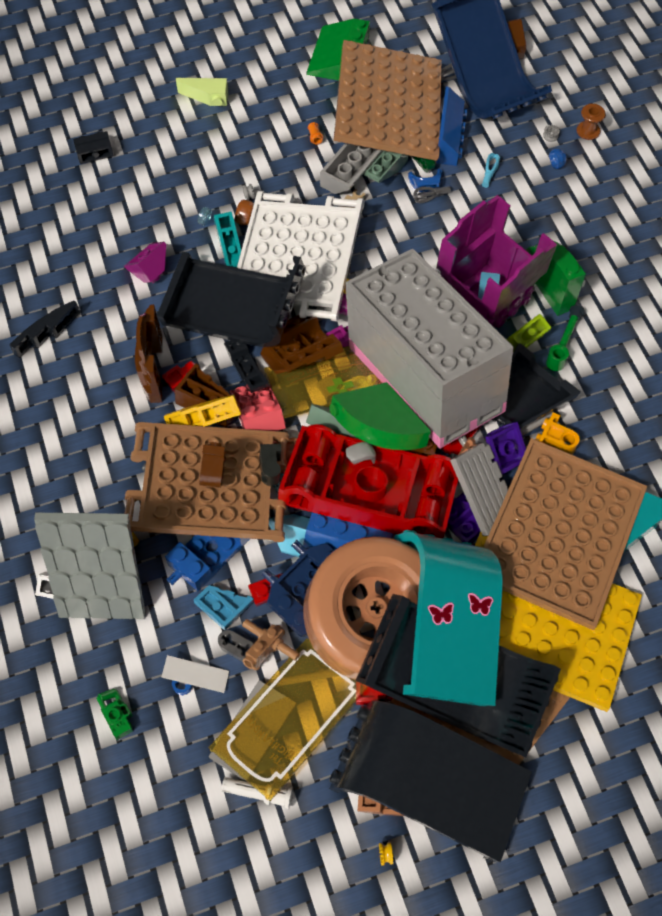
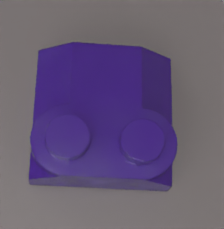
M518 422L503 425L486 435V442L490 445L494 454V458L491 461H497L502 474L520 464L526 447Z

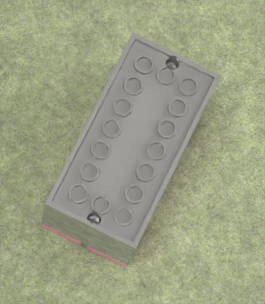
M413 248L346 282L349 348L381 383L387 382L430 429V438L439 448L446 446L506 411L513 346Z

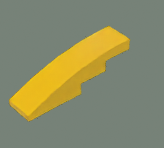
M230 395L165 414L163 417L166 424L205 427L241 415V411L235 396Z

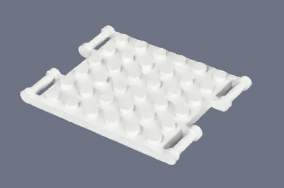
M258 191L237 268L286 277L289 274L288 270H293V256L301 257L306 271L294 304L301 305L300 318L317 317L338 321L361 213L364 208V199L334 198V196H327L325 206L295 204L293 193L285 195ZM309 305L330 307L332 311L308 309Z

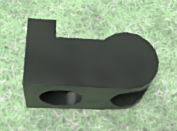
M260 444L261 479L267 486H274L279 482L281 468L277 461H281V444Z

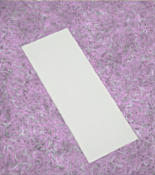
M167 655L161 677L224 693L229 671Z

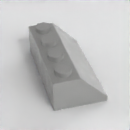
M345 143L320 171V187L334 194L350 190L383 150Z

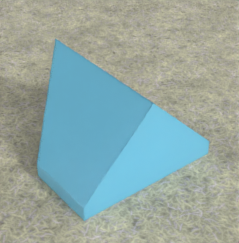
M295 514L284 515L283 532L285 533V540L277 542L282 553L299 557L300 554L291 545L296 540L302 545L304 544L310 518ZM275 517L269 518L271 530H275Z

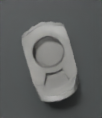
M360 442L346 448V456L353 464L370 459L373 464L376 461V452L372 444Z

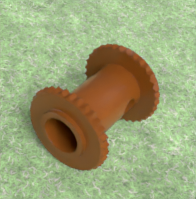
M587 104L582 108L581 115L584 121L578 124L576 130L581 138L593 140L600 135L601 130L597 124L604 120L606 116V111L602 106Z

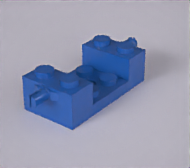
M194 535L185 545L179 542L165 556L168 566L174 570L167 578V581L174 585L182 577L196 591H199L250 538ZM214 543L218 546L214 552L206 550L209 544Z

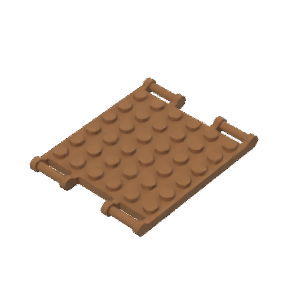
M147 422L135 424L136 438L134 451L131 452L130 459L133 462H142L144 460L146 461L142 491L128 490L125 493V514L129 515L131 532L273 540L274 542H283L285 540L283 522L286 503L282 500L270 499L271 486L264 484L261 479L259 453L260 444H273V441H277L281 444L282 449L281 461H277V463L280 465V472H285L288 465L286 461L287 443L289 442L288 433ZM150 432L148 451H142L144 434ZM209 442H217L222 444L221 447H225L226 461L221 488L199 485L203 444L209 445ZM139 500L141 501L138 521H132L134 505ZM269 509L275 510V530H268Z

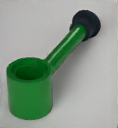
M571 306L569 310L570 319L561 341L550 348L546 365L552 371H560L565 367L569 356L566 346L577 321L585 313L584 309L580 306Z

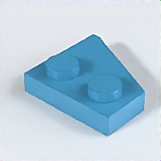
M210 585L194 599V603L224 630L254 602V599L250 596H247V598L235 595V592L223 591L218 587Z

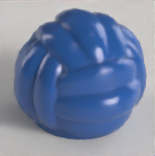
M554 149L549 153L548 156L553 168L560 169L565 165L567 156L564 151Z

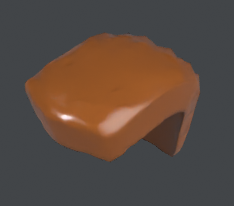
M243 199L239 202L234 221L237 224H249L254 203Z

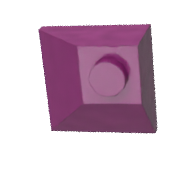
M164 241L149 244L124 267L144 283L158 281L161 278L160 274L165 271L167 244Z

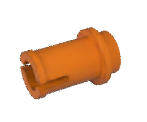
M312 122L308 125L310 141L317 145L322 142L323 134L319 130L318 123Z

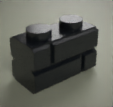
M107 131L79 136L73 139L80 164L114 156Z

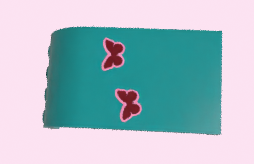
M404 530L403 533L395 535L394 539L403 543L407 542L411 547L418 549L420 579L411 685H404L403 695L478 706H495L503 583L502 570L497 556L490 549L474 546L468 542H455L449 538L441 539L431 534H418L413 530Z

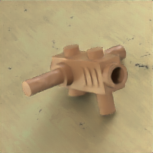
M248 619L243 622L242 626L258 636V640L246 652V657L243 659V663L247 668L259 670L261 663L272 652L278 650L294 661L299 658L300 653L283 643L282 637L285 635V630L281 626L272 625L267 630L266 628H260Z

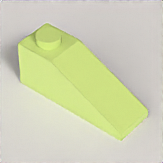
M176 78L178 93L209 106H227V78Z

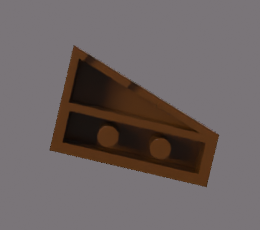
M197 363L194 364L175 388V403L183 408L230 396L223 387L213 382L212 377L209 374L206 375ZM234 417L217 422L216 424L226 428Z

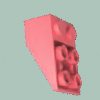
M270 385L253 393H250L245 386H240L230 391V394L235 396L240 408L241 415L238 416L243 429L279 431L286 428L282 409Z

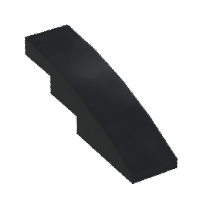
M73 300L56 308L25 329L9 344L13 354L21 358L32 345L39 348L50 335L57 339L81 313L77 302Z

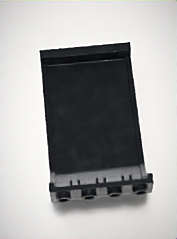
M182 252L157 313L158 319L162 325L253 346H276L281 341L305 275L306 267L301 257L293 256V270L289 269V274L286 277H280L192 259L190 253Z
M392 594L355 681L526 758L532 747L536 731L541 725L542 716L549 704L550 696L558 681L561 668L528 658L499 645L495 706H478L403 695L404 685H411L417 604L404 596Z

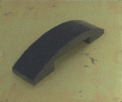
M231 340L224 343L234 368L250 393L269 386V382L263 372L258 369L252 359L246 344Z

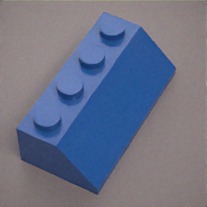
M450 87L445 89L438 143L439 157L436 164L457 166L458 159L462 157L463 148H459V146H463L464 135H461V132L464 133L466 122H462V120H466L467 109H464L465 101Z
M312 512L303 546L309 549L327 543L333 550H336L348 542L365 537L393 539L394 533Z

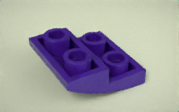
M463 492L453 500L447 527L462 542L472 543L478 538L481 531Z

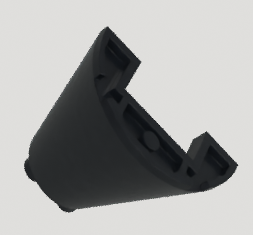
M519 343L512 355L506 411L491 420L494 422L498 421L502 425L518 422L519 428L522 429L573 400L581 391L566 379L562 383L536 363L535 354Z

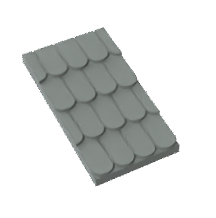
M35 512V529L41 545L40 550L49 575L48 580L59 618L145 619V607L128 514Z

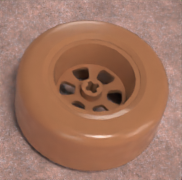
M365 537L340 546L319 566L306 591L303 606L304 624L314 650L332 669L348 678L356 680L373 641V638L361 635L360 629L364 623H369L374 626L376 634L392 594L404 596L410 599L411 602L418 604L420 557L418 550L392 538ZM376 581L390 586L385 596L375 592ZM359 584L364 585L367 591V596L363 600L358 599L352 594V590ZM373 605L375 608H379L377 613L374 610L371 611L370 608ZM346 607H358L360 618L349 621Z

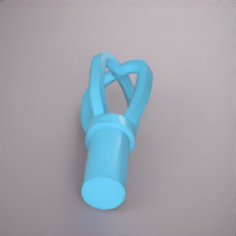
M491 153L487 157L485 176L482 182V186L485 188L489 187L491 177H493V174L498 169L500 160L498 154ZM495 158L496 162L493 168L489 170L490 161Z

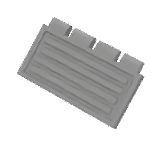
M484 443L475 445L450 461L482 536H488L509 489L505 480H499L503 475L497 461H491L494 458V454L490 445H484Z

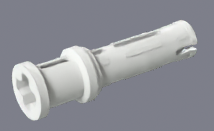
M228 777L224 778L221 789L222 792L263 800L266 805L272 803L285 806V809L288 810L293 797V788L287 790L275 787L274 784L264 786Z

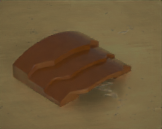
M153 304L138 318L135 365L142 389L149 402L162 403V382L152 353H163V335L155 305Z
M297 315L288 320L280 343L272 347H263L260 354L269 368L275 374L290 372L300 366L328 360L344 351L341 342L334 334L327 336L321 330L317 317L300 318V315Z

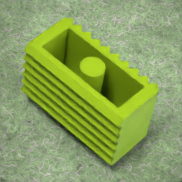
M538 314L506 340L513 346L514 353L519 343L528 348L551 330V326L541 314Z

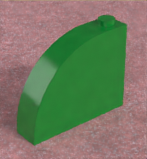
M554 241L557 246L548 270L535 284L556 315L560 316L569 312L571 306L576 304L586 273L573 255L563 245ZM538 244L527 248L526 251L531 256L534 255Z
M387 382L332 396L329 407L331 415L349 433L360 440L393 450H414L427 447L431 433L430 429Z

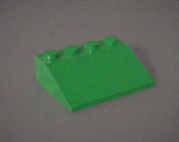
M350 19L322 26L306 75L339 81L343 41L367 44L370 21Z

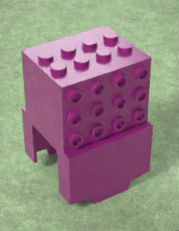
M498 195L488 202L482 201L462 217L457 226L442 239L436 266L441 272L440 275L494 328H500L509 316L513 317L522 305L526 306L530 302L531 293L535 290L534 285L547 272L557 246L552 239L543 233L541 234L535 254L531 256L506 235L504 228L511 205ZM481 272L500 274L499 284L491 277L488 279L481 300L478 297Z

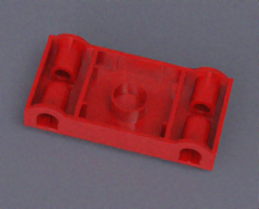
M314 424L308 427L302 425L279 487L278 500L284 501L286 506L394 534H401L404 530H413L418 534H431L437 538H444L458 483V477L449 457L437 454L423 456L403 450L386 449L372 445L376 452L375 463L373 464L370 459L353 464L346 456V448L365 441L336 434L332 429L323 425Z

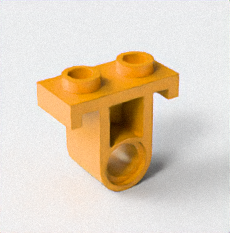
M553 412L550 419L546 418L541 427L544 431L542 434L538 433L535 440L573 455L579 444V435L575 431L557 424L560 415Z

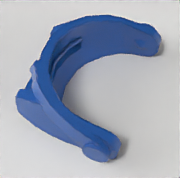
M437 169L435 176L428 178L417 177L412 171L408 173L409 182L414 189L419 187H439L442 170ZM420 190L419 192H430V190Z

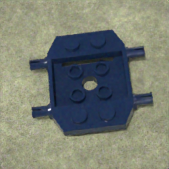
M296 540L291 547L300 554L299 558L279 578L268 568L261 575L271 583L266 604L300 637H305L308 635L303 616L304 599L310 581L317 571L310 563L313 562L319 568L322 562L334 550L327 543L308 549ZM357 586L352 590V594L355 597Z

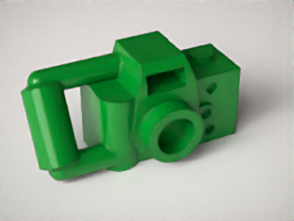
M113 688L99 693L96 699L115 739L119 740L133 732V726L128 722L133 715L127 704L122 700L118 690ZM114 697L116 698L115 701L108 705H106L104 702ZM126 709L128 714H124L123 710Z

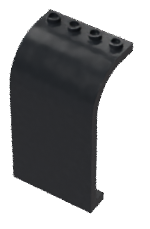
M372 701L364 706L362 705L356 716L358 722L356 726L351 728L348 734L349 743L347 748L344 747L339 755L338 760L341 762L338 769H334L330 776L329 782H331L329 789L336 793L350 792L371 799L483 855V858L490 862H501L532 771L404 707L382 701Z

